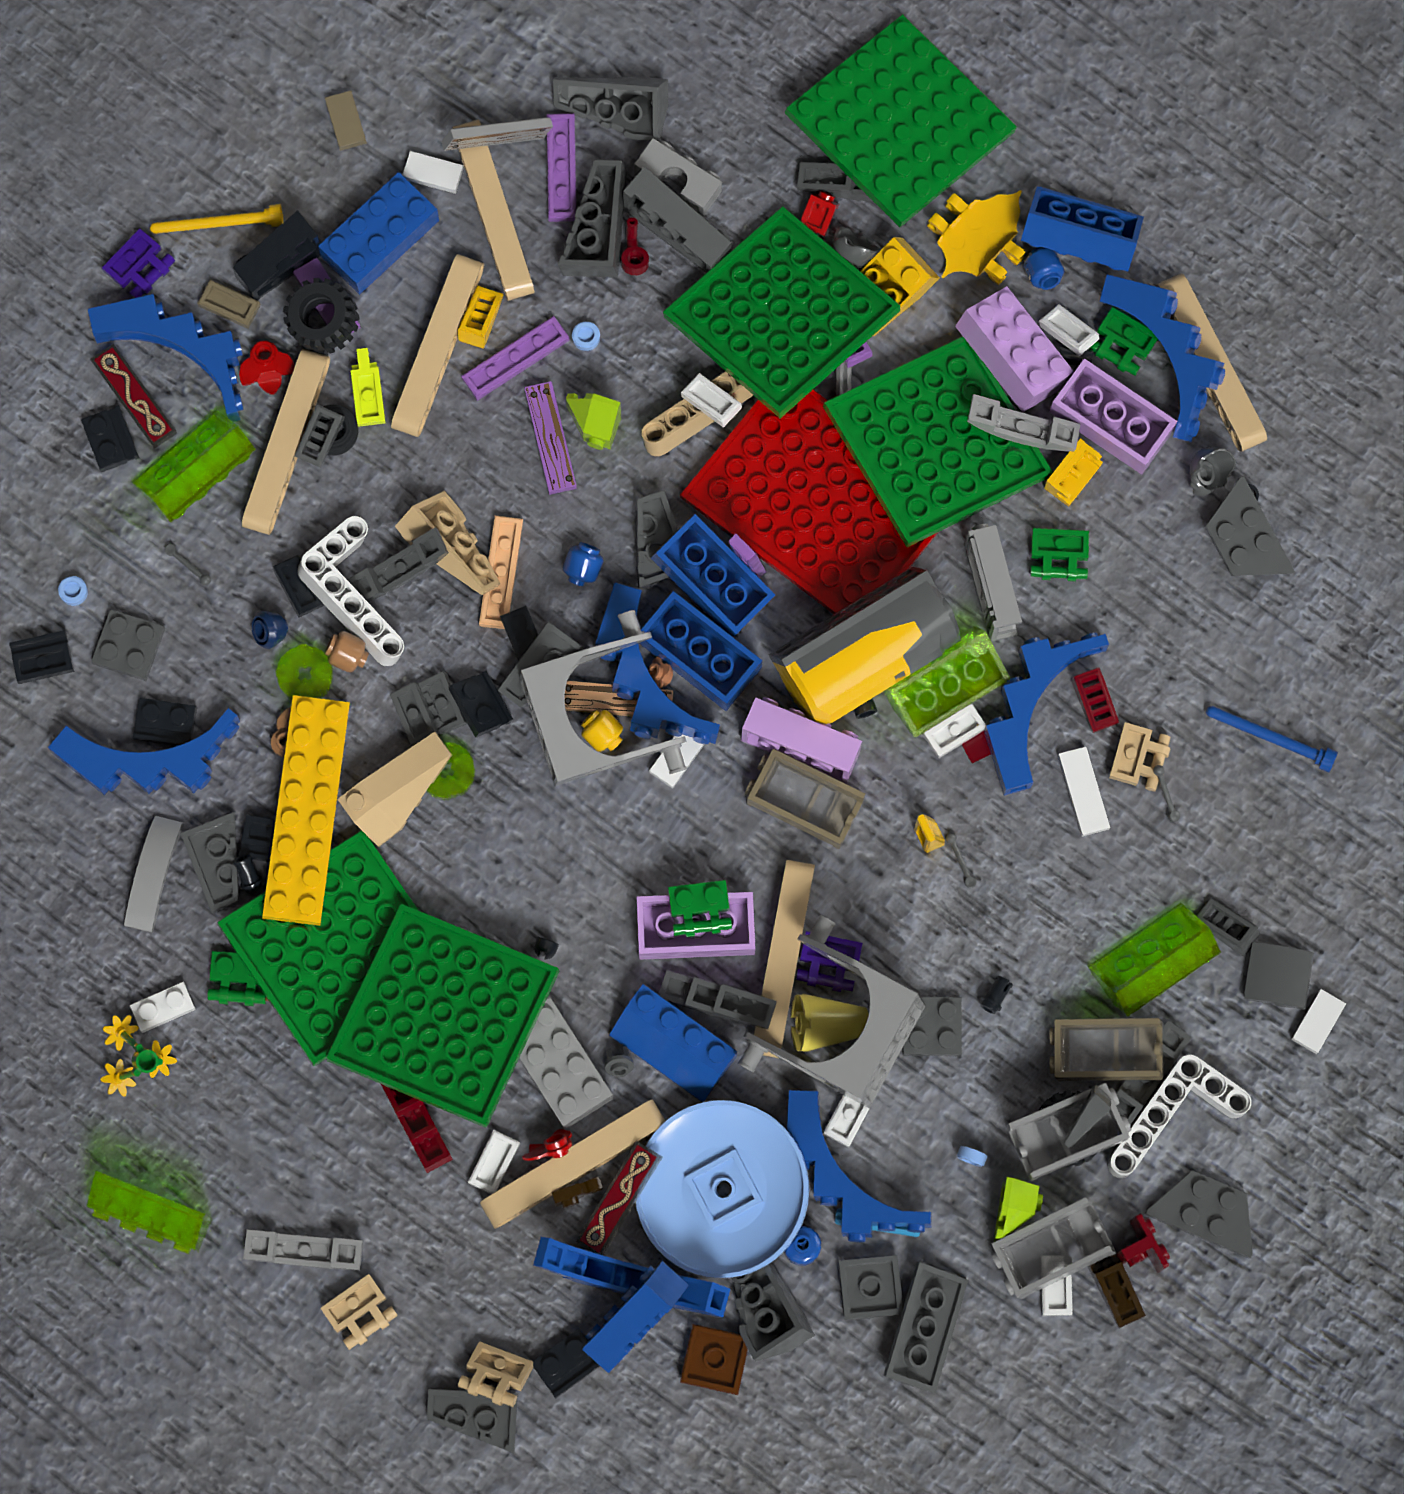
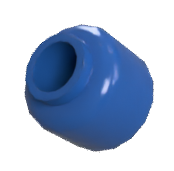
M1042 247L1035 248L1024 261V269L1034 287L1049 290L1061 282L1064 268L1054 250Z
M579 542L578 545L569 548L563 564V572L569 576V582L578 586H584L585 582L593 583L597 580L603 564V557L599 554L600 549L584 542Z
M801 1226L790 1246L784 1251L786 1258L798 1266H806L813 1263L821 1251L819 1235L814 1229Z

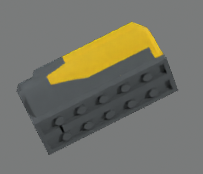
M911 567L769 654V657L779 672L789 694L801 712L805 714V717L817 723L829 724L940 657L946 649L959 642L961 637L954 612L936 587L929 572L924 569Z

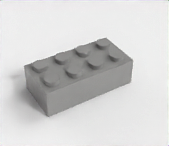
M548 998L519 1057V1061L562 1128L566 1130L612 1101L613 1094L552 999Z

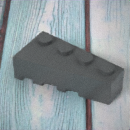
M594 160L583 191L584 196L580 207L577 208L571 233L569 232L563 256L561 255L558 263L563 276L618 277L624 211L623 191L626 187L627 175L621 160Z
M646 167L638 173L623 191L624 211L631 217L636 218L639 223L705 273L709 272L731 252L729 236L722 230L714 228L705 217L691 208Z

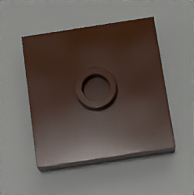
M693 1324L680 1383L738 1396L748 1351L741 1334Z

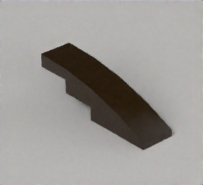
M1067 1219L1066 1222L1084 1258L1086 1257V1254L1074 1232V1229L1069 1219ZM1116 1253L1087 1266L1118 1328L1146 1316L1126 1270Z

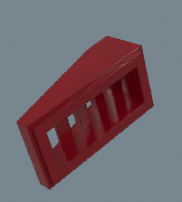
M1098 667L1074 676L1071 682L1092 733L1119 724V719L1100 668ZM1092 680L1096 682L1095 685L1086 688L1082 685ZM1096 691H1099L1101 694L1091 699H1087L1086 696ZM1104 702L1105 706L1091 710L1090 706ZM1108 712L1110 717L1095 721V716Z

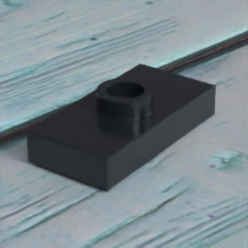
M296 555L273 566V571L298 618L323 607L324 604L298 576L297 570L301 559L299 555Z
M527 606L500 616L518 661L538 635Z

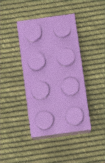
M1007 286L968 308L955 326L1022 413L1061 390L1074 373L1069 364Z
M1086 359L1081 362L1054 399L1050 409V413L1057 418L1081 424L1079 433L1141 475L1170 437L1177 424V420Z
M755 697L742 728V742L771 753L772 749H775L847 784L860 754L862 741L858 740L856 734L847 730H842L841 733L831 729V724L817 723L805 718V714L797 709L789 708V710L778 707L779 704L770 698L763 697L761 700Z
M753 892L728 893L730 910L721 911L718 914L719 919L731 917L732 929L721 930V933L712 934V931L695 933L693 937H686V935L674 936L673 924L684 923L683 916L672 917L669 895L638 896L639 960L755 955ZM709 913L692 915L693 922L710 920Z

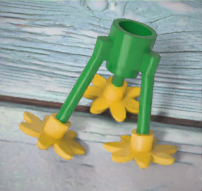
M113 1015V1026H104L102 1028L104 1032L110 1034L104 1043L109 1045L115 1042L118 1051L122 1049L124 1041L130 1044L135 1049L131 1060L133 1067L124 1069L122 1059L117 1061L115 1068L111 1064L106 1063L105 1069L110 1075L101 1077L100 1081L110 1083L107 1091L109 1095L113 1094L118 1088L120 1095L125 1097L127 1094L126 1086H136L135 1081L130 1079V1077H138L143 1072L150 1073V1077L153 1078L158 1070L165 1076H168L169 1069L166 1064H175L177 1059L167 1056L172 1049V1045H167L161 1049L157 1040L153 1041L152 1050L143 1048L130 1035L139 1029L137 1025L129 1026L131 1015L125 1016L122 1022L118 1016Z

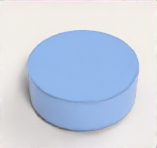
M587 321L577 324L572 331L574 345L582 351H590L596 348L600 342L598 327Z
M69 576L60 582L58 593L64 603L76 606L85 601L88 595V588L81 578Z
M960 1146L957 1158L968 1164L982 1167L985 1165L987 1155L975 1149Z

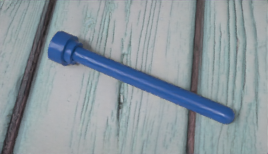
M1209 706L1206 709L1207 716L1315 761L1314 764L1319 765V769L1330 773L1338 754L1337 751L1328 747L1326 750L1323 748L1320 750L1214 706Z

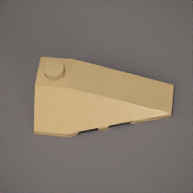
M445 491L413 505L395 525L405 541L412 545L414 539L434 527L438 528L449 552L437 563L438 566L481 595L500 585L487 557L480 554L476 548L475 543L478 540L474 533L467 531L464 525L466 518L463 512Z
M433 732L360 781L337 800L353 822L380 847L403 829L407 823L406 820L414 808L420 804L421 798L431 783H434L451 758L452 753L439 735Z

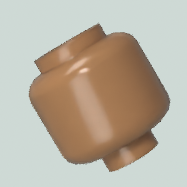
M341 631L338 635H332L324 654L328 656L327 659L330 665L351 673L357 666L363 668L369 652L365 651L366 644L361 638L346 631Z

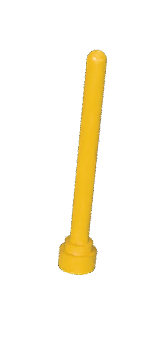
M281 204L269 205V208H264V211L155 222L150 225V231L158 234L263 222L272 227H279L284 223Z

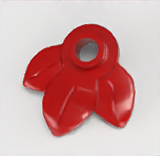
M259 341L251 348L250 357L242 362L239 377L242 386L258 382L263 391L274 395L281 387L282 375L293 374L295 367L292 358L286 353L279 352L273 343ZM268 352L270 355L267 359H261L260 354Z
M558 1129L552 1136L545 1139L543 1144H530L529 1153L523 1155L522 1159L533 1161L546 1156H552L554 1159L565 1156L569 1152L568 1149L572 1146L570 1139L572 1137L571 1131Z

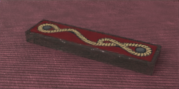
M114 344L90 359L153 449L177 434L172 424Z
M636 1141L576 1242L593 1253L604 1255L663 1156L640 1141Z

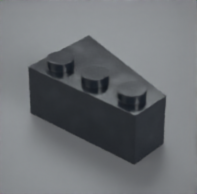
M297 210L251 252L236 261L235 266L232 267L235 277L252 299L259 300L293 276V271L321 256L318 247L320 245L318 235Z

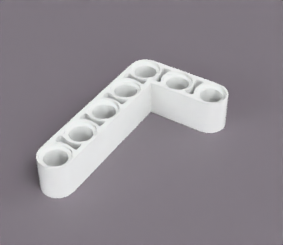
M351 516L304 554L298 566V576L352 635L361 638L365 642V649L378 663L384 666H392L396 664L404 650L403 640L336 569L338 564L361 546L368 532V526L364 519L358 516ZM347 529H355L360 536L353 537L349 535ZM335 546L339 553L332 554L326 547ZM314 563L319 570L310 571L306 564ZM325 584H334L338 591L331 592L327 590ZM351 604L355 606L357 612H348L344 605ZM364 625H372L376 629V633H368L365 631ZM383 646H392L396 653H386Z
M1183 1056L1172 1068L1132 1125L1131 1131L1128 1132L1130 1138L1127 1141L1121 1142L1108 1160L1109 1172L1117 1178H1125L1135 1170L1190 1090L1230 1118L1242 1117L1250 1109V1095L1197 1056ZM1183 1063L1192 1064L1195 1068V1075H1184L1181 1065ZM1207 1080H1214L1218 1083V1093L1212 1094L1207 1091L1205 1087ZM1167 1086L1175 1087L1179 1092V1098L1176 1100L1168 1099L1165 1095V1088ZM1231 1097H1238L1242 1100V1110L1236 1111L1231 1108L1229 1104ZM1156 1109L1160 1111L1163 1116L1162 1122L1159 1124L1151 1122L1148 1117L1149 1110ZM1132 1134H1143L1146 1139L1145 1146H1135L1131 1140ZM1123 1156L1127 1158L1129 1169L1126 1171L1119 1170L1115 1165L1116 1157Z

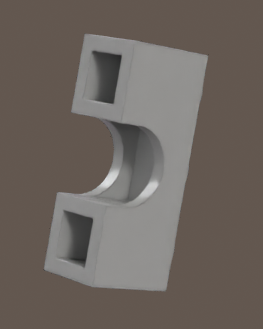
M653 138L634 164L635 175H638L646 167L662 182L672 176L684 180L686 186L680 193V198L703 217L722 192V182L717 174L710 170L704 171L699 168L697 163L689 156H680L665 141L658 142Z

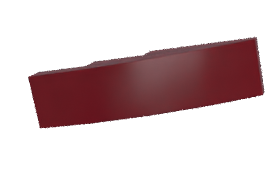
M381 1084L425 1171L429 1173L453 1160L423 1101Z

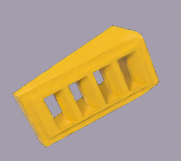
M481 286L476 287L458 328V340L460 342L479 348L485 347L501 305L503 293ZM479 299L493 302V304L489 305L479 302ZM478 309V310L487 312L488 315H487V314H484V313H481V312H478V311H475V310ZM472 319L482 322L484 325L472 322Z
M919 815L914 831L924 852L928 853L944 846L945 839L936 821L927 815Z

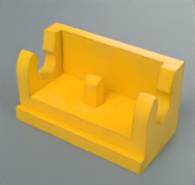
M1080 438L1077 442L1076 450L1070 451L1046 481L1044 489L1069 507L1103 464L1100 460L1102 456Z

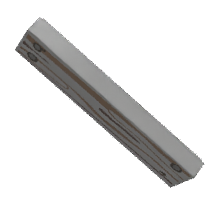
M545 117L452 128L443 139L442 145L444 151L544 139L553 125L551 118Z

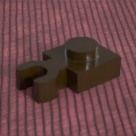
M595 1177L583 1183H577L554 1191L552 1196L556 1207L562 1205L563 1209L579 1204V1198L601 1191L603 1187L600 1178Z

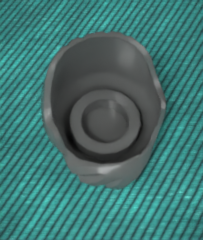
M838 227L835 230L832 241L833 249L857 269L864 268L880 251L878 246L868 243L866 236L856 238L853 231L849 228Z
M1206 447L1195 453L1191 460L1189 471L1193 494L1205 496L1228 483V477L1236 466L1235 457L1231 452L1223 448Z

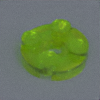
M301 644L288 650L279 660L276 669V677L282 692L291 700L293 695L320 699L324 697L333 684L334 672L332 665L328 663V656L322 650L307 644ZM301 668L312 669L310 671L311 679H298L300 676L299 670Z
M445 742L444 744L452 753L447 764L452 765L451 770L454 771V774L442 778L441 772L426 792L440 800H451V798H456L459 795L462 796L471 788L475 779L473 758L465 748L456 743Z

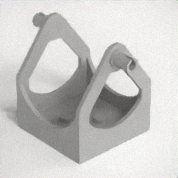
M635 610L617 615L625 635L623 639L591 647L521 670L519 679L554 786L620 766L659 751L664 754L669 775L687 769L680 750L682 743L687 742L685 736L615 757L602 754L585 744L575 733L567 717L565 687L569 676L580 664L652 638L651 632L645 633L641 631Z
M819 915V919L810 935L806 934L804 936L800 934L797 940L867 982L870 994V1011L863 1032L857 1041L841 1055L827 1061L815 1063L805 1062L751 1033L745 1032L743 1037L748 1040L747 1043L749 1045L737 1064L754 1073L764 1052H770L807 1075L870 1109L925 1009V1005L916 992L859 961L827 947L824 943L836 923Z

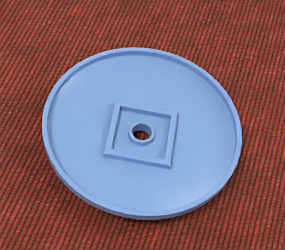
M736 1101L703 1102L683 1109L670 1117L648 1141L644 1149L657 1158L635 1193L636 1208L640 1222L650 1241L672 1263L697 1275L713 1278H732L753 1273L767 1266L790 1246L799 1232L806 1215L809 1200V1178L804 1157L796 1141L787 1129L771 1115L759 1108ZM722 1181L729 1182L732 1187L731 1194L726 1198L720 1197L717 1193V1186Z

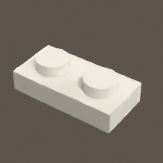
M971 703L924 732L923 736L939 759L983 732L986 724Z
M184 982L130 1005L142 1033L196 1010Z

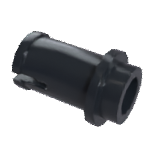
M1060 346L1059 353L1068 364L1080 365L1084 359L1092 363L1093 350L1087 349L1082 355L1078 356L1068 347Z
M244 854L235 858L233 864L242 881L240 884L241 888L245 889L247 893L259 890L262 887L261 882L263 879L260 875H257L250 854Z
M997 976L987 995L982 996L981 1008L991 1014L1002 1009L1001 1003L1013 984L1006 978Z

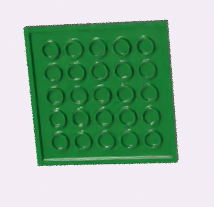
M903 14L785 110V114L899 228L1010 137L1017 129V126Z
M781 207L665 309L663 315L666 320L775 415L782 418L897 315L901 309L895 300L787 209Z
M963 336L825 402L823 405L830 420L906 547L1049 478L1053 473L1039 448L997 437L967 422L973 394L1000 401V407L1014 411L1015 409L997 379Z
M363 831L330 850L320 926L262 919L266 892L217 922L219 928L313 1067L326 1059L400 904L418 910Z
M400 904L326 1059L332 1064L487 1128L560 972L559 968Z

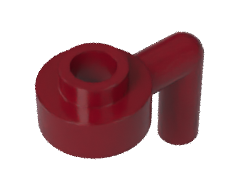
M631 217L627 220V249L622 253L621 267L627 274L637 276L647 271L649 255L645 249L638 247V220Z

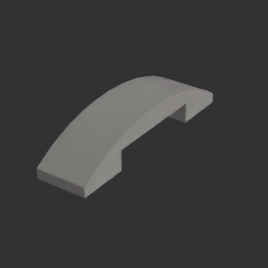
M973 394L967 422L997 437L1023 445L1058 451L1076 450L1081 425L1057 417H1053L1050 421L1000 407V401Z
M159 816L154 817L135 873L124 926L153 933L160 908V897L173 851H176L183 822Z
M247 1230L243 1259L303 1267L360 1270L363 1240L332 1239Z

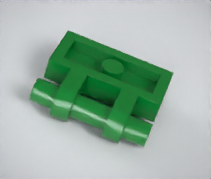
M1112 307L1097 333L1105 337L1103 343L1097 341L1089 349L1093 350L1096 353L1095 356L1103 360L1105 358L1117 365V369L1125 373L1127 371L1136 376L1141 367L1132 362L1134 356L1145 361L1157 343L1158 338L1149 328ZM1115 343L1127 350L1126 354L1122 356L1110 349L1112 344Z
M1033 528L1031 558L1042 559V566H1031L1030 577H1041L1042 580L1067 578V581L1076 582V579H1087L1088 568H1077V561H1088L1089 531ZM1052 559L1068 560L1067 567H1051Z
M726 880L668 887L672 917L683 916L684 923L673 924L674 936L686 935V937H693L695 933L711 931L712 934L721 933V930L732 929L731 917L719 919L718 912L730 910ZM705 913L710 915V920L693 922L692 915Z
M212 951L209 980L211 982H221L220 989H208V1000L219 1001V1004L241 1002L245 1003V1006L266 1004V996L262 992H256L258 984L237 953ZM231 983L247 984L246 991L230 990Z

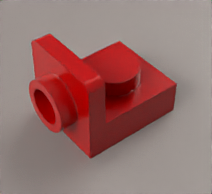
M820 191L819 194L813 193L809 198L801 222L813 232L825 236L840 203L835 202V196L823 191Z

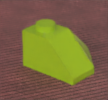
M568 393L566 396V407L583 440L587 442V445L598 450H602L603 447L611 449L621 421L620 402L594 393H586L584 398H578V395L575 393Z
M1006 1177L1001 1187L993 1241H998L1010 1235L1032 1219L1036 1211H1041L1043 1194H1038V1185Z

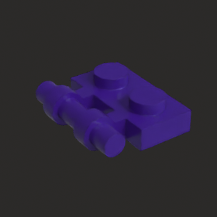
M139 229L102 267V270L123 289L132 281L136 286L129 294L133 298H138L143 294L147 295L153 289L152 285L161 276H166L170 271L169 267L175 262V259L167 253L159 260L156 255L162 250L160 245ZM149 263L153 269L142 278L138 273Z
M828 936L824 944L859 961L863 943ZM803 944L800 961L811 963L810 971L798 969L796 980L807 982L808 986L815 987L818 984L832 987V991L841 992V990L853 992L855 981L844 978L845 968ZM819 966L836 968L835 976L818 973Z

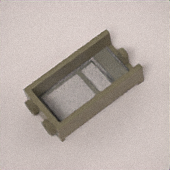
M772 749L770 755L764 754L757 768L761 771L757 781L751 779L745 791V795H748L747 805L753 806L840 849L866 794L775 749Z
M1160 1018L1055 1020V1027H1050V1045H1055V1056H1050V1073L1055 1074L1057 1081L1163 1080V1023Z

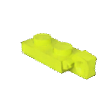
M368 348L356 349L358 364L352 365L351 378L357 425L361 427L385 424L379 367H377V362L370 363Z

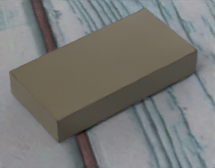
M352 91L325 97L340 151L367 144Z
M209 280L197 303L199 307L249 329L261 306L259 301L212 280Z

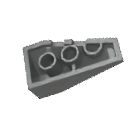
M646 77L554 78V107L571 114L574 113V115L580 118L593 120L600 123V126L619 131L630 139L651 141L654 138L659 141L668 110V79Z
M772 1262L753 1273L731 1278L734 1281L737 1297L735 1304L736 1309L739 1310L740 1334L754 1361L790 1352L815 1336L801 1308Z

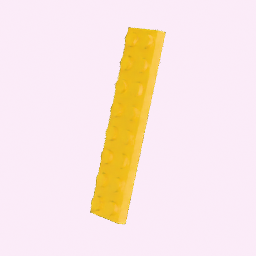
M293 695L262 919L318 926L321 924L350 702Z

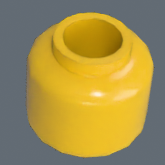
M596 709L581 723L583 727L581 731L582 737L598 752L604 751L606 748L612 751L623 740L620 737L623 726L608 710L599 712Z

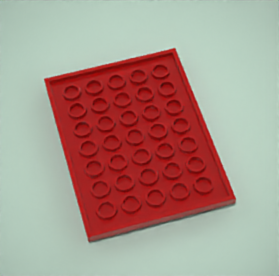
M812 390L782 418H779L761 401L757 400L680 494V498L731 537L737 534L760 559L831 613L836 614L911 568L939 532L906 547L823 408L824 403L828 400L816 391Z

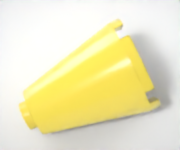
M807 994L795 995L791 1010V1018H795V1027H791L795 1049L807 1052L858 1039L868 1020L869 1013L867 1008Z

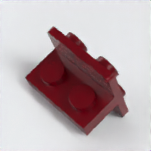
M1141 1213L1134 1216L1129 1222L1139 1241L1118 1252L1117 1257L1122 1264L1128 1263L1129 1267L1149 1257L1156 1272L1159 1273L1169 1266L1167 1262L1170 1259L1169 1253L1162 1243L1158 1245L1153 1234L1156 1233V1230L1149 1217L1144 1218Z

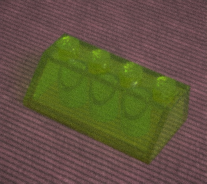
M216 409L131 482L163 517L172 522L174 519L183 516L186 509L195 501L204 498L208 490L216 483L225 480L229 472L237 465L246 462L250 454L256 449L239 426Z
M977 626L971 627L960 634L961 640L946 649L943 655L883 691L892 709L914 738L922 735L1011 679L986 631Z
M1180 902L1087 967L1112 1003L1128 1017L1186 978L1199 967L1208 963L1220 954L1221 951L1211 929Z
M96 1171L94 1174L86 1206L93 1210V1217L108 1222L109 1218L120 1221V1228L133 1233L138 1228L148 1232L146 1238L162 1244L163 1240L166 1239L175 1243L173 1249L189 1255L190 1251L193 1250L199 1253L212 1222L210 1217L202 1212L99 1171Z

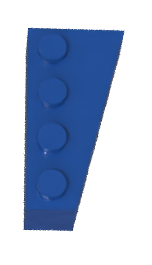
M663 1261L655 1269L650 1266L639 1278L642 1282L638 1288L632 1285L621 1297L624 1303L619 1308L614 1304L603 1317L606 1322L601 1327L596 1324L585 1336L589 1341L582 1350L607 1373L630 1352L635 1343L637 1344L660 1321L665 1313L667 1314L689 1286Z

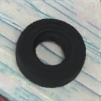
M334 404L326 405L323 407L345 416L342 423L344 432L340 438L334 440L327 454L331 456L341 455L349 451L358 438L357 421L355 416L345 407ZM321 416L319 421L326 423L331 420ZM316 426L314 431L322 434V428ZM311 436L310 442L323 447L324 441Z

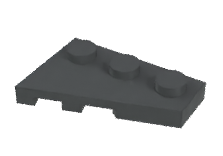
M664 490L636 500L638 589L670 578L651 559L678 531Z
M547 621L497 691L519 707H522L527 703L519 679L521 670L585 650V648Z
M232 812L180 833L212 914L239 903L238 872L233 864V860L237 858L235 813Z
M428 1389L427 1420L515 1454L517 1400L513 1407L506 1404L500 1406L492 1403L490 1398L480 1394L474 1396L468 1394V1391ZM511 1393L513 1395H516L518 1400V1393Z

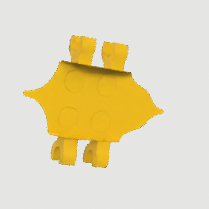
M1021 190L1010 195H996L987 200H974L970 205L953 193L946 201L948 204L945 207L951 213L958 215V217L951 224L946 222L937 213L928 220L929 224L927 227L934 233L941 235L938 245L946 258V268L941 276L942 278L958 271L971 273L978 277L985 271L994 283L1000 285L1005 280L1007 271L997 264L994 259L1001 252H1004L1006 257L1016 266L1024 259L1025 251L1012 241L1018 234L1017 223L1020 216L1019 197L1022 193Z

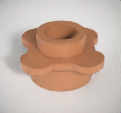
M660 657L654 658L648 668V672L661 689L671 682L673 669L670 664L663 663Z

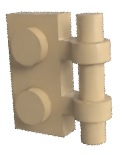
M1125 722L1109 778L1137 786L1139 777L1143 776L1147 778L1145 789L1156 791L1159 779L1154 774L1153 769L1156 765L1163 766L1165 758L1169 757L1170 747L1168 746L1171 737L1160 734L1158 743L1150 741L1152 730ZM1146 752L1154 754L1151 767L1143 765Z
M370 1274L320 1308L337 1333L346 1327L349 1328L352 1334L343 1340L349 1350L358 1343L360 1345L368 1341V1336L380 1328L382 1330L390 1325L388 1322L398 1316L392 1306L381 1313L377 1305L386 1300V1297ZM370 1311L374 1318L359 1328L355 1321Z
M479 1341L467 1363V1371L474 1373V1376L471 1379L462 1375L458 1387L468 1390V1394L474 1396L480 1394L490 1398L492 1403L497 1405L506 1404L513 1407L517 1396L508 1393L510 1387L519 1391L522 1390L533 1369V1361ZM485 1378L498 1382L497 1388L484 1384Z

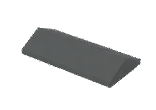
M921 1262L916 1263L883 1376L911 1387L936 1393L968 1284L967 1279Z

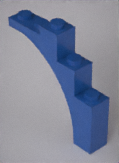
M1107 275L1100 302L1116 306L1142 321L1159 339L1168 353L1174 367L1180 393V413L1173 437L1192 442L1193 437L1199 431L1200 421H1198L1200 410L1204 409L1207 402L1206 388L1217 390L1218 385L1222 384L1225 377L1224 363L1194 355V351L1198 349L1201 343V328L1170 319L1171 314L1175 313L1178 305L1176 292Z
M154 294L88 309L93 335L97 344L115 340H139L160 344L185 355L198 364L218 386L223 396L229 422L241 420L239 411L244 410L240 393H234L233 385L238 384L234 367L240 366L238 356H242L243 353L239 339L234 340L231 331L204 337L201 321H195L193 313L166 318L162 302H156Z
M614 583L595 646L621 640L625 637L617 615L635 610L637 616L642 590ZM638 644L600 657L606 661H620L614 678L612 692L617 693V696L622 699H638L630 731L635 732L636 736L644 739L658 738L660 729H664L666 733L672 736L679 737L685 735L692 737L695 742L700 744H709V742L716 744L720 724L692 717L674 704L651 677L644 664Z
M1090 633L1081 637V641L1071 643L1070 640L1059 642L1054 645L1053 649H1051L1048 638L1040 640L1039 637L1028 639L1023 642L1024 645L1020 646L1018 654L1026 679L1023 680L1022 677L1012 678L1006 681L1007 685H1003L1001 691L1009 719H1006L1005 716L994 718L989 721V725H986L984 730L1004 796L1030 789L1033 785L1028 763L1027 737L1032 712L1038 699L1052 680L1066 667L1080 658L1105 652L1109 646L1106 634L1098 636L1097 633Z
M228 708L214 726L198 738L183 745L155 752L138 753L109 749L83 738L68 726L61 731L48 748L53 755L103 795L117 788L122 780L120 777L122 774L150 794L153 789L157 791L161 788L167 779L165 777L167 773L192 793H195L198 788L202 790L211 780L210 774L212 770L206 764V761H212L221 750L219 746L226 738L231 739L239 729L238 723L240 720L237 714Z
M789 1090L787 1131L799 1146L807 1170L810 1169V1165L815 1166L814 1199L820 1201V1205L837 1206L838 1201H843L841 1230L843 1237H848V1241L865 1242L866 1237L872 1238L873 1226H878L879 1231L886 1232L895 1231L896 1227H907L908 1232L923 1233L925 1228L932 1227L931 1212L900 1211L875 1200L859 1189L839 1168L827 1147L821 1128L820 1096L818 1091Z
M547 1237L540 1238L533 1266L559 1274L571 1281L608 1289L622 1295L632 1285L638 1288L642 1283L639 1278L648 1269L647 1267L573 1247ZM678 1275L689 1286L672 1308L723 1318L730 1288L714 1282Z

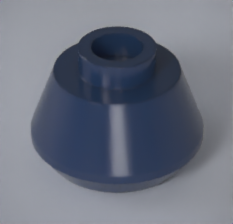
M260 611L252 621L253 637L256 643L265 649L275 647L285 639L288 632L287 621L277 613Z

